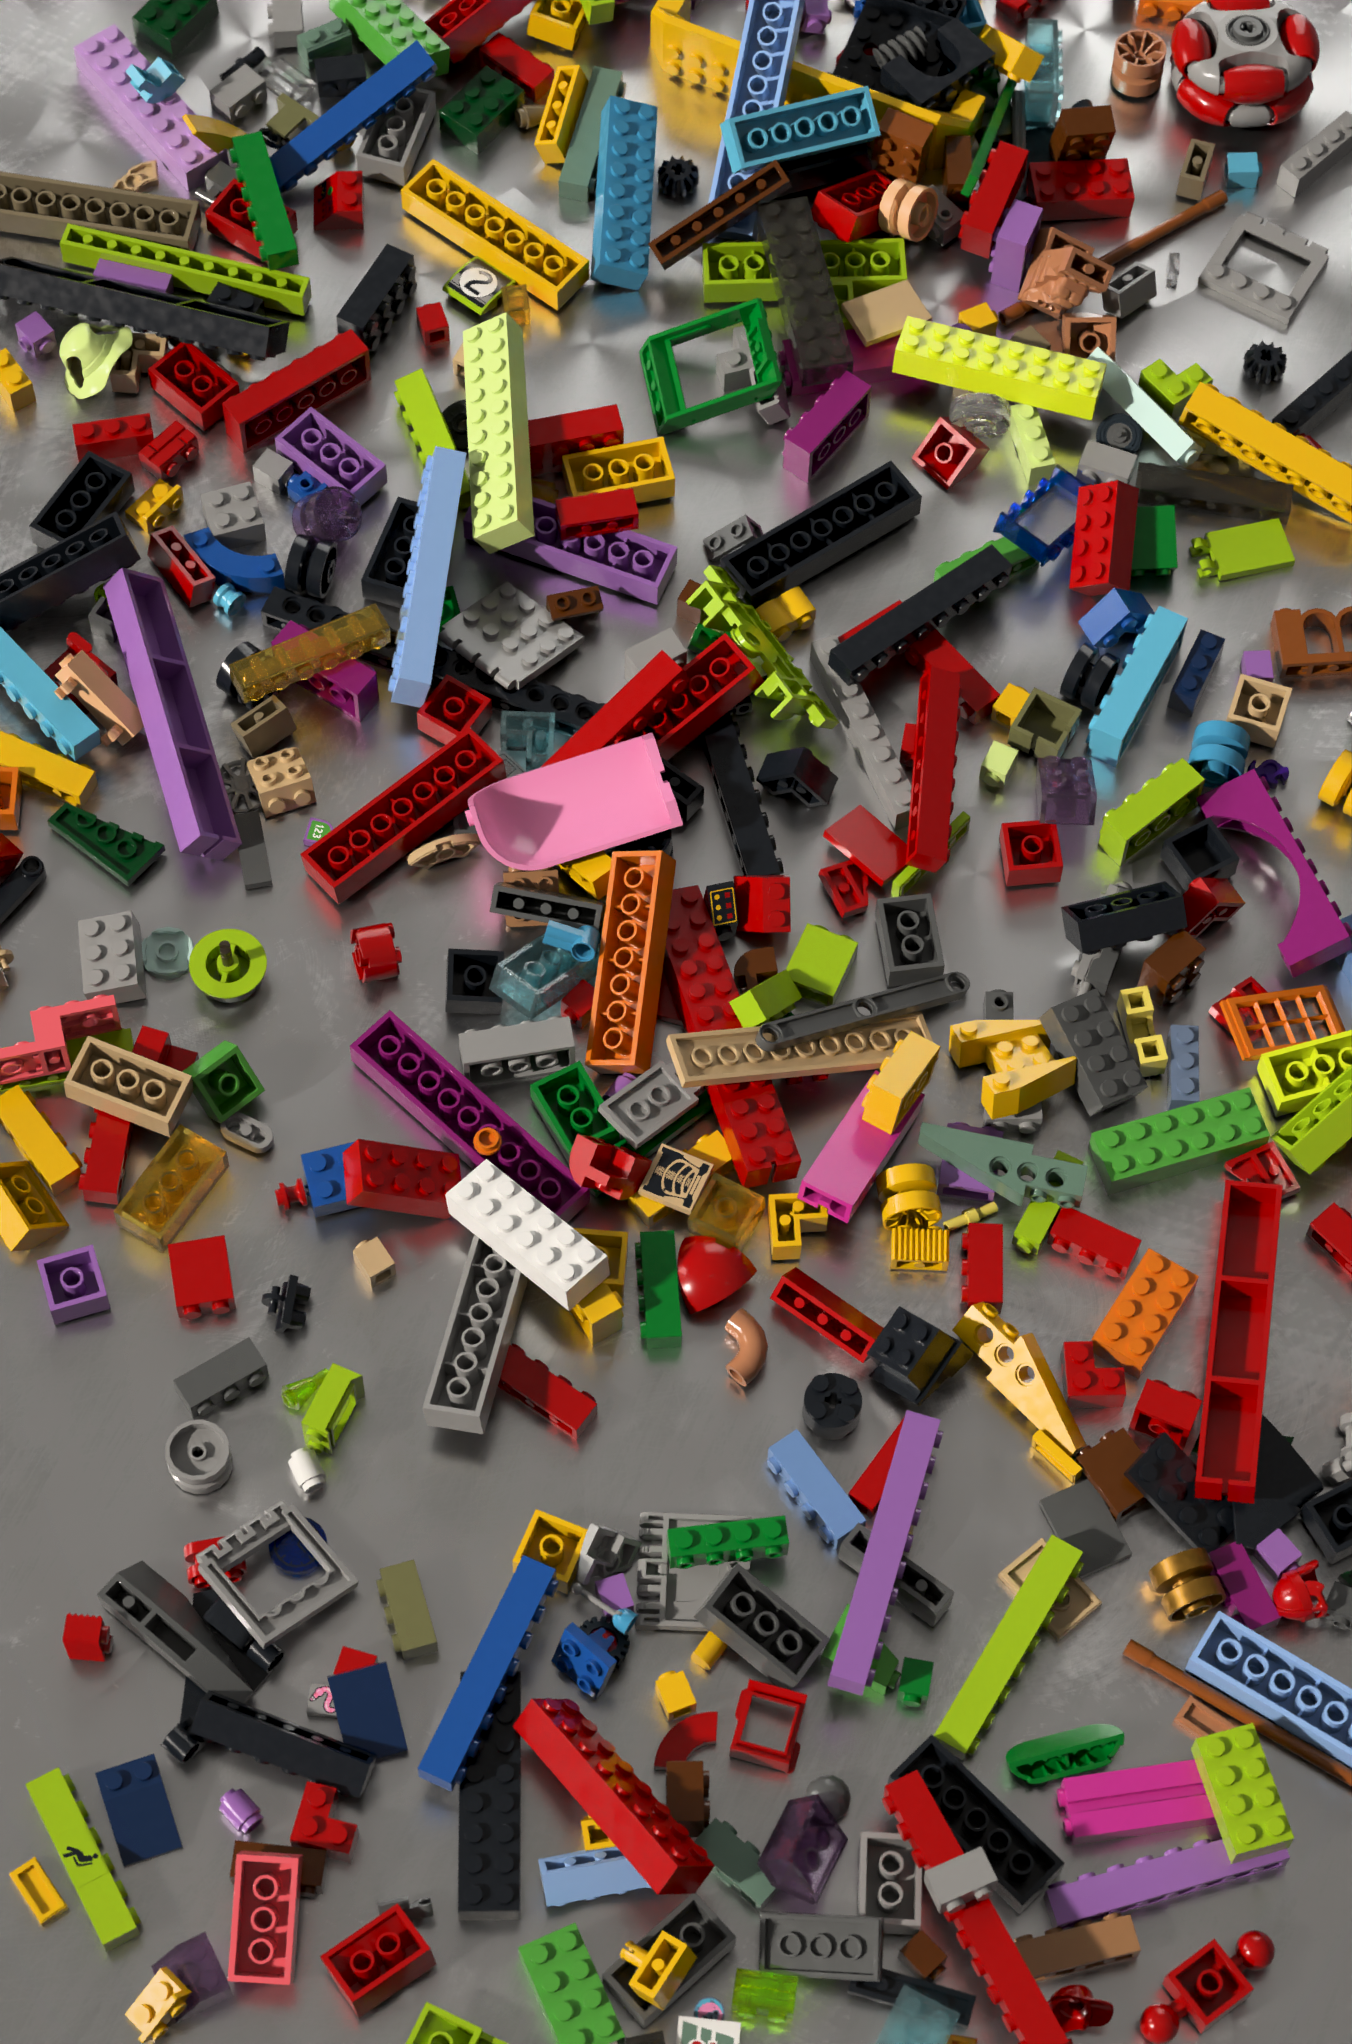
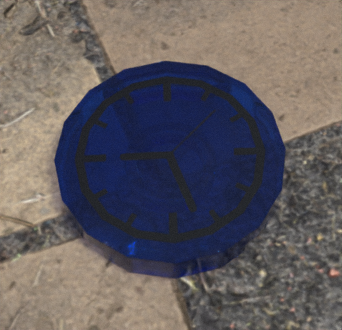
M306 1518L327 1543L326 1534L322 1527L311 1518ZM292 1530L268 1544L270 1558L275 1566L286 1574L305 1575L320 1566V1563Z

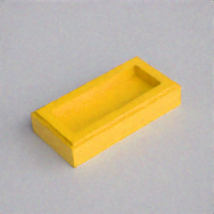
M1039 1429L1032 1436V1446L1072 1483H1075L1082 1476V1468L1045 1433Z
M33 1857L9 1873L42 1926L69 1909L36 1857Z

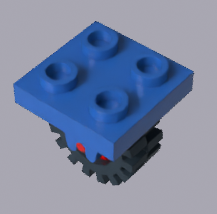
M597 1616L592 1617L590 1622L587 1619L580 1628L573 1622L564 1629L551 1660L560 1672L568 1675L578 1684L583 1692L588 1693L595 1700L604 1692L611 1674L615 1672L616 1668L619 1669L630 1646V1641H627L628 1633L624 1635L614 1627L612 1619L608 1623L606 1622L607 1617L603 1616L600 1621H598Z

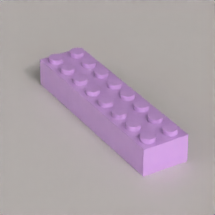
M115 24L74 46L76 64L80 71L188 192L205 183L206 172L220 160L229 165L226 148L217 154L193 135L182 117L185 114H196L176 92L161 102L147 103L130 83L132 79L126 73L129 66L133 64L146 71L151 64Z

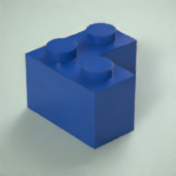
M1114 587L1078 623L1092 645L1108 649L1117 644L1119 637L1125 632L1144 633V624L1150 613L1154 615L1155 612L1142 593Z

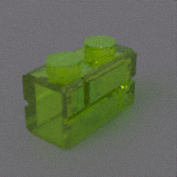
M737 1968L731 2010L737 2011V2016L751 2019L755 2018V2014L768 2016V2020L771 2022L785 2023L786 2019H793L798 1977Z

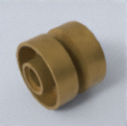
M1193 1548L1174 1554L1157 1563L1148 1572L1156 1592L1161 1594L1167 1593L1161 1599V1604L1169 1621L1177 1622L1199 1616L1216 1607L1226 1598L1219 1578L1217 1576H1208L1214 1567L1205 1548Z

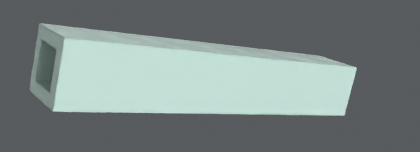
M1097 347L1087 359L1107 364L1102 388L1184 468L1193 464L1204 449L1108 354Z

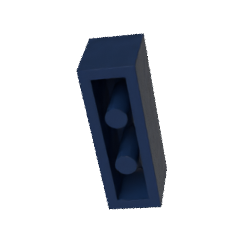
M1202 629L1200 630L1171 689L1168 708L1192 717L1221 657L1225 638Z

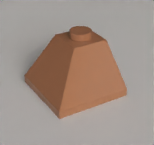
M1062 313V352L1087 359L1099 347L1115 361L1117 317L1094 313Z

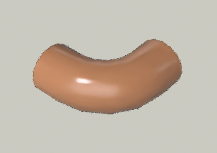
M741 1308L733 1314L724 1328L739 1344V1352L726 1365V1370L737 1383L746 1387L765 1364L768 1344L763 1328L744 1308Z

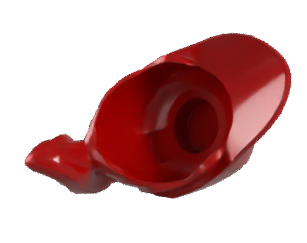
M1084 1985L1062 1987L1047 2002L1064 2033L1074 2030L1084 2031L1088 2027L1104 2026L1111 2021L1114 2007L1111 2003L1094 1999L1090 1989Z

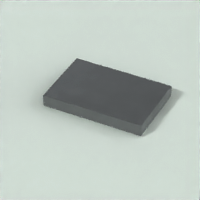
M1088 1479L1039 1501V1505L1055 1536L1083 1552L1081 1562L1084 1563V1566L1078 1575L1080 1579L1132 1556V1552L1104 1499Z

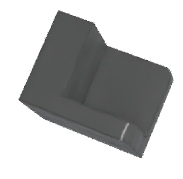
M101 596L88 614L91 632L115 643L118 636L113 618L108 608L107 599Z

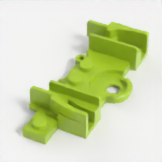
M709 565L703 571L708 580H705L686 602L689 606L701 609L708 615V618L703 622L704 627L730 632L733 642L745 655L751 659H756L757 656H760L764 661L761 667L768 675V678L754 694L756 697L782 701L770 714L772 719L787 720L794 715L803 716L808 712L810 715L808 718L817 728L833 729L839 721L825 702L815 692L809 691L813 686L803 674V670L793 665L792 661L794 658L787 653L775 635L770 632L771 626L766 621L760 620V615L753 606L744 604L740 598L735 596L740 589L723 567Z

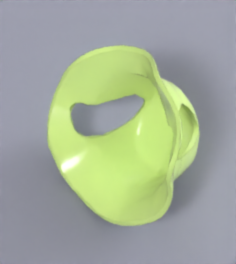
M80 323L67 332L60 344L59 352L66 368L64 376L65 385L70 393L78 399H85L99 393L105 387L112 367L121 354L132 345L133 335L129 327H115L111 325L98 327L94 324ZM101 331H118L115 334H96ZM75 357H78L82 364L84 382L81 388L71 372V365Z

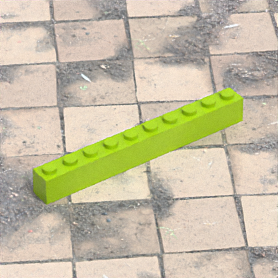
M68 223L60 241L63 262L95 269L99 258L150 269L172 274L174 287L209 295L216 284L220 282L264 299V307L288 313L305 316L312 297L309 277L278 270L269 271V268L78 225Z

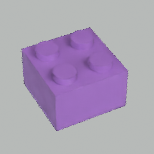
M93 1244L37 1260L54 1324L111 1309Z

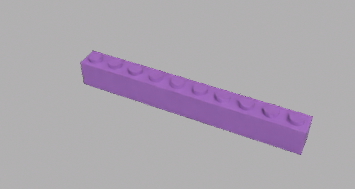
M909 1410L906 1411L827 1686L860 1696L863 1695L865 1686H872L876 1670L870 1668L873 1659L879 1660L884 1642L878 1641L880 1632L887 1633L891 1615L886 1614L888 1604L895 1605L899 1588L893 1586L896 1578L902 1579L906 1562L901 1560L903 1551L910 1552L914 1535L909 1534L910 1526L917 1527L921 1509L916 1508L918 1499H925L929 1483L923 1482L926 1473L932 1474L936 1457L931 1456L933 1447L939 1449L943 1431L938 1430L940 1419Z

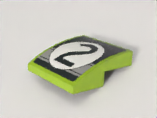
M475 256L451 276L444 284L442 290L482 316L497 306L500 297L514 289L516 281L480 257Z

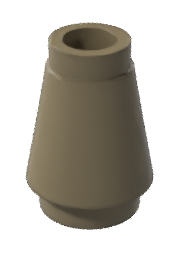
M520 105L514 112L517 126L529 129L540 124L546 105Z

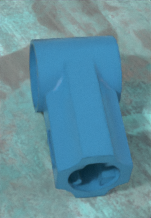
M549 920L542 943L570 951L572 956L580 962H589L595 957L600 941V933L592 926L585 925L577 929Z

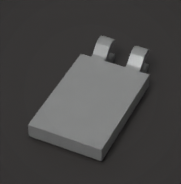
M661 1060L600 1104L598 1111L636 1150L695 1107L699 1101L698 1096L704 1093L705 1089L703 1088L704 1086L682 1088L673 1062L666 1066Z

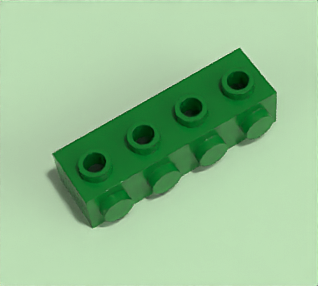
M785 1515L667 1529L666 1541L670 1569H688L706 1564L714 1566L732 1561L747 1562L757 1558L774 1559L788 1555L789 1538Z

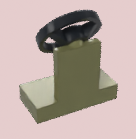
M282 93L277 98L278 113L266 123L268 128H261L259 131L262 132L265 145L279 150L284 146L282 145V140L288 143L291 140L288 136L296 128L303 131L316 121L319 116Z

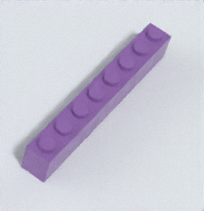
M1203 1839L1195 1842L1193 1848L1183 1851L1181 1847H1176L1164 1852L1165 1856L1153 1859L1152 1855L1144 1856L1137 1859L1134 1865L1124 1867V1864H1117L1107 1868V1873L1095 1875V1872L1086 1873L1077 1878L1078 1881L1069 1884L1065 1880L1055 1882L1048 1886L1049 1889L1045 1891L1043 1899L1053 1928L1062 1927V1930L1073 1928L1074 1924L1080 1921L1091 1920L1094 1922L1112 1913H1125L1286 1866L1290 1856L1287 1849L1231 1864L1222 1839L1211 1842L1210 1839Z

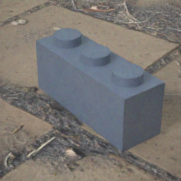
M1171 1024L1167 1036V1111L1199 1102V1026Z

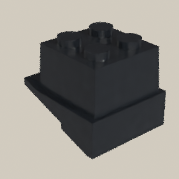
M899 1306L867 1352V1355L878 1365L868 1376L920 1406L949 1376L952 1378L972 1358L974 1353L959 1340Z

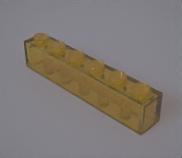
M374 603L229 664L230 678L244 704L252 700L256 701L268 693L283 690L294 682L309 679L320 671L333 669L339 663L349 659H356L365 652L384 647L387 643L391 642L390 627L377 604Z

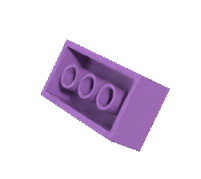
M312 407L306 410L275 438L277 454L292 461L294 470L299 474L307 471L319 482L327 484L329 497L351 515L388 483L386 464Z

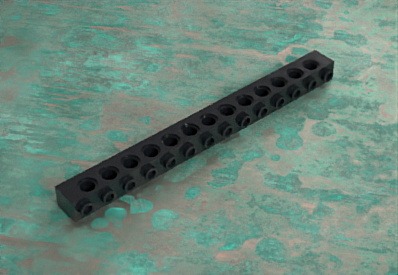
M274 586L261 610L264 626L281 631L292 620L298 625H305L310 629L311 633L319 638L324 637L328 639L337 649L349 652L354 659L393 672L391 665L397 648V644H395L397 630L392 629L386 624H377L369 621L361 615H352L344 612L339 607H330L319 603L314 598H305L297 595L289 589H280ZM437 644L431 687L436 688L448 674L490 698L492 709L572 737L605 705V703L590 701L580 694L574 695L565 692L558 686L543 684L535 678L519 690L515 687L511 689L517 692L509 693L508 691L510 690L495 681L494 677L488 676L477 668L475 662L470 663L455 650H449ZM534 699H540L541 701H539V702H534V701H532V700H534ZM558 708H565L566 710L559 711V710H557V709H558ZM582 717H589L590 719L584 720V719H581V718H582Z

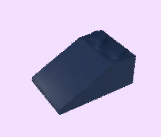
M154 1754L95 1773L124 1868L183 1848Z

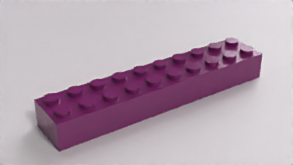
M391 1010L350 1045L351 1061L455 1154H459V1157L473 1170L487 1159L566 1223L590 1202V1188L581 1187L575 1182L570 1170ZM487 1127L498 1131L502 1138L500 1150L488 1156L478 1153L473 1144L475 1134Z

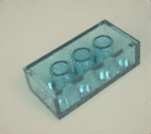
M1028 18L1025 45L1044 55V58L1031 82L1029 83L1024 80L1026 126L1055 127L1056 117H1059L1061 113V102H1058V100H1063L1064 85L1059 84V82L1063 81V66L1059 65L1063 59V48L1058 47V45H1062V30H1058V19Z
M544 933L496 964L489 989L532 1020L563 999L582 979L588 982L596 976L600 952L599 944L593 960L580 962L572 956L570 951L542 943Z

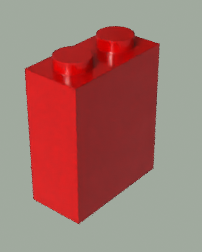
M225 1235L167 1244L179 1318L195 1319L200 1317L201 1314H225L231 1309H236Z

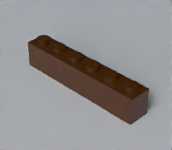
M774 160L649 242L648 245L663 269L666 270L700 248L702 243L709 242L792 187L791 183L777 160Z

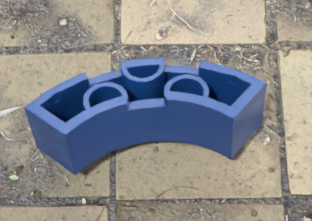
M209 527L184 535L185 541L216 577L215 582L217 586L221 587L229 582L235 587V591L252 592V595H270L274 586L286 589L284 573L276 553L251 556L234 552L223 546L213 536Z

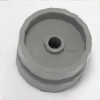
M203 1419L189 1420L179 1425L168 1437L165 1445L166 1462L174 1483L182 1490L193 1494H206L219 1489L228 1480L233 1468L230 1444L224 1431L215 1423Z

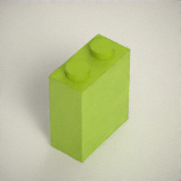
M807 923L786 968L802 998L826 1007L834 1005L857 956L858 942L847 935L832 933L821 925L814 926Z

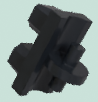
M290 1274L288 1281L282 1285L281 1295V1288L278 1286H272L271 1293L262 1295L261 1302L269 1307V1315H276L278 1308L275 1332L283 1333L287 1328L301 1330L305 1325L306 1312L295 1310L293 1306L294 1302L306 1305L310 1297L311 1287L298 1283L299 1276Z

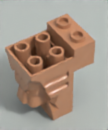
M1054 227L1040 229L1030 252L1034 256L1018 300L1061 320L1062 313H1065L1073 306L1081 305L1089 292H1106L1115 267L1093 257L1092 254L1095 248Z

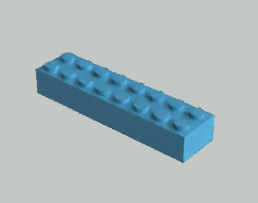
M610 95L601 111L590 280L638 291L648 276V243L650 242L657 106Z

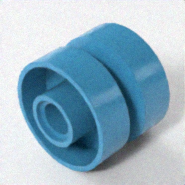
M1205 721L1195 728L1188 763L1205 779L1204 787L1215 789L1244 774L1245 760L1251 741L1250 736L1242 727L1227 721Z

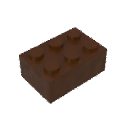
M1111 105L1062 109L1048 145L1051 162L1105 159L1116 133Z

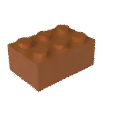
M888 107L879 123L881 136L874 139L871 157L872 170H876L891 181L902 178L919 185L926 171L934 125Z

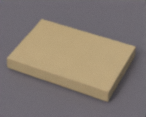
M908 280L842 303L840 308L865 347L900 335L907 316L927 321L932 320L931 315Z
M1043 1538L998 1575L999 1579L1015 1596L1047 1543ZM1079 1577L1076 1579L1070 1578L1066 1585L1070 1588L1062 1604L1056 1602L1052 1609L1055 1616L1046 1630L1057 1642L1102 1605L1101 1600Z

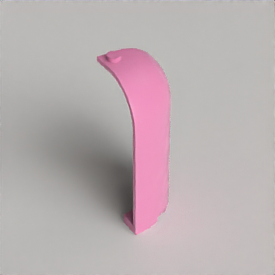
M653 733L493 783L474 793L468 799L470 810L465 811L469 827L475 825L481 843L492 857L506 866L526 871L545 869L683 825L670 783L667 780L663 781L660 774L665 772Z

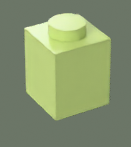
M994 740L981 765L979 779L990 786L1004 789L1017 763L1019 750Z

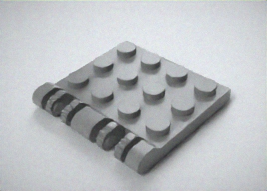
M663 1512L641 1513L639 1526L644 1529L639 1530V1537L644 1540L655 1541L662 1539V1546H641L639 1548V1556L650 1558L638 1560L637 1582L645 1585L637 1586V1595L645 1597L660 1595V1603L641 1602L636 1605V1612L641 1614H638L635 1629L641 1631L683 1630L709 1632L710 1630L696 1620L694 1615L734 1565L738 1563L750 1573V1561H732L714 1566L706 1564L688 1569H670L666 1541L667 1529L752 1519V1516ZM657 1583H661V1585H646V1584H657Z

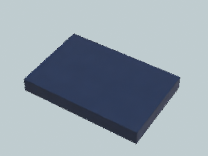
M386 1661L327 1676L343 1743L377 1755V1758L408 1750Z

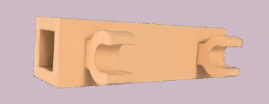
M83 650L75 656L71 653L68 654L59 663L62 668L55 676L62 684L54 693L62 700L71 692L108 730L100 738V741L106 747L115 740L123 746L144 727L139 708Z

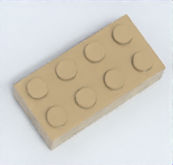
M91 1036L86 1038L64 1081L67 1098L167 1137L171 1136L194 1090L191 1075Z

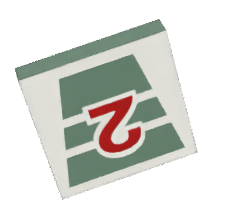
M679 2016L676 2044H739L741 2023Z

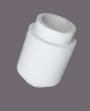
M304 1447L291 1454L292 1458L288 1461V1465L299 1488H303L305 1493H312L326 1485V1474L315 1450H308Z

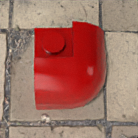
M577 1134L569 1158L570 1172L575 1182L581 1187L601 1190L618 1200L628 1199L640 1189L652 1164L650 1159L624 1146L619 1148L605 1143L604 1139Z

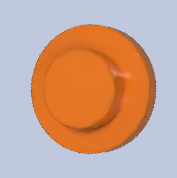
M483 1128L474 1136V1148L482 1155H493L501 1148V1135L495 1129Z

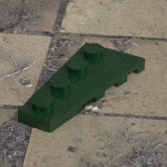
M68 803L62 805L47 820L49 827L128 887L165 851V845L157 841L155 843L144 839V836L136 832L130 833L121 829L119 825L113 822L107 823L102 821L96 815Z

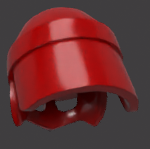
M1316 1559L1307 1562L1295 1570L1292 1569L1282 1574V1578L1277 1582L1272 1593V1600L1279 1616L1301 1622L1329 1616L1327 1613L1329 1606L1322 1593L1324 1585L1318 1582L1315 1569L1319 1567V1562Z

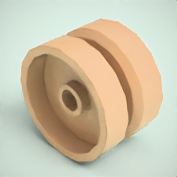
M902 178L894 180L885 191L879 207L878 219L882 231L896 236L900 235L914 242L923 240L933 227L937 216L938 196L936 191L920 184L916 185Z

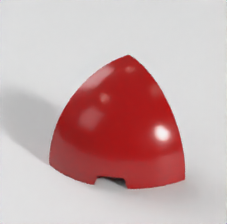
M689 1236L683 1239L678 1253L677 1272L680 1290L690 1314L720 1302L741 1288L754 1276L757 1269L739 1249L734 1246L728 1249L715 1242L716 1238L709 1236Z

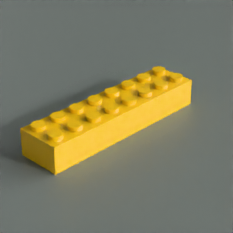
M432 159L401 189L402 209L467 252L480 257L515 280L516 284L557 311L589 280V260L435 159Z
M1202 382L1198 384L1178 421L1179 425L1352 524V465L1347 462L1337 461L1324 449H1316L1304 437L1290 434L1283 425L1276 422L1271 423L1264 419L1263 414L1257 410L1245 408L1238 399L1231 396L1226 397L1219 393V390L1214 385Z

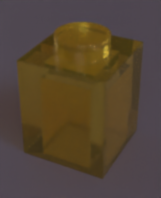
M527 285L501 287L503 313L507 312L520 326L530 324Z

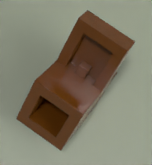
M774 948L753 949L744 953L737 960L733 979L736 987L740 988L741 995L778 974Z

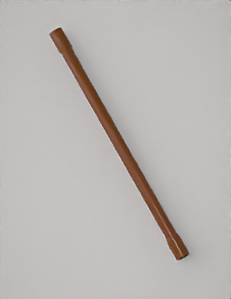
M1221 189L1202 199L1201 202L1098 259L1109 265L1119 262L1201 215L1228 202L1226 193ZM1022 301L1016 302L998 312L1000 322L1006 326L1024 316L1025 313L1034 309V307Z
M1133 1639L1129 1641L1123 1652V1655L1145 1668H1150L1245 1725L1254 1723L1257 1732L1352 1787V1769L1160 1658Z

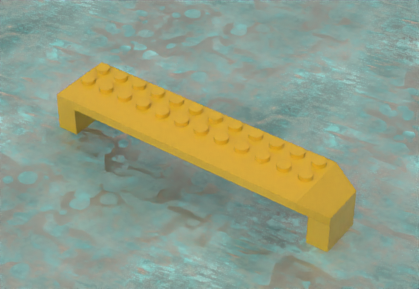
M658 0L651 11L650 45L661 69L671 75L685 78L693 83H698L717 92L730 95L741 41L690 23L691 0ZM793 61L784 105L864 86ZM869 89L878 125L888 107L934 125L927 169L935 170L942 167L946 136H971L972 147L976 140L975 133L982 127L986 97L965 89L960 92L950 113L918 107ZM874 140L866 142V146L873 149Z

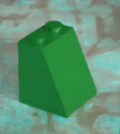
M1175 505L1137 507L1131 578L1144 577L1145 573L1155 572V576L1158 577L1170 576L1171 572L1178 568Z

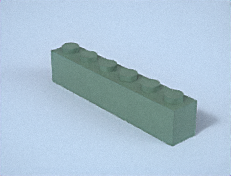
M594 66L559 178V197L588 202L590 193H595L601 111L610 95L624 97L626 83L623 82L622 71Z

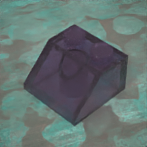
M206 1932L176 1945L151 1966L154 1975L157 1974L160 1968L167 1966L192 1992L185 2001L187 2004L186 2008L180 2015L174 2018L176 2024L233 1996Z

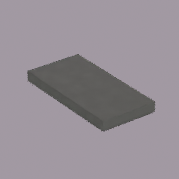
M761 1911L759 1975L881 1982L884 1917Z

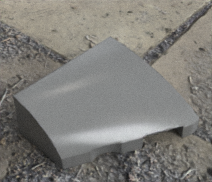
M590 1523L580 1552L577 1581L587 1585L590 1578L598 1575L601 1578H606L616 1571L622 1572L630 1569L642 1542L626 1532Z

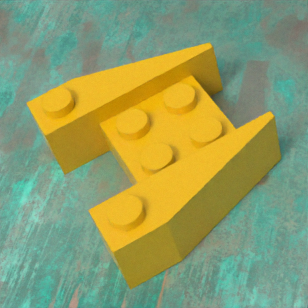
M973 1020L950 1025L949 1053L958 1067L962 1068L985 1062L992 1073L991 1075L983 1076L981 1103L992 1120L1018 1114L1074 1085L1076 1056L1055 1060L1047 1049L1050 1048L1051 1041L1040 1020Z

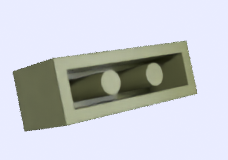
M414 1559L381 1568V1579L376 1580L380 1598L386 1596L388 1606L384 1607L387 1624H394L396 1634L391 1635L395 1652L401 1651L403 1660L437 1652V1639Z

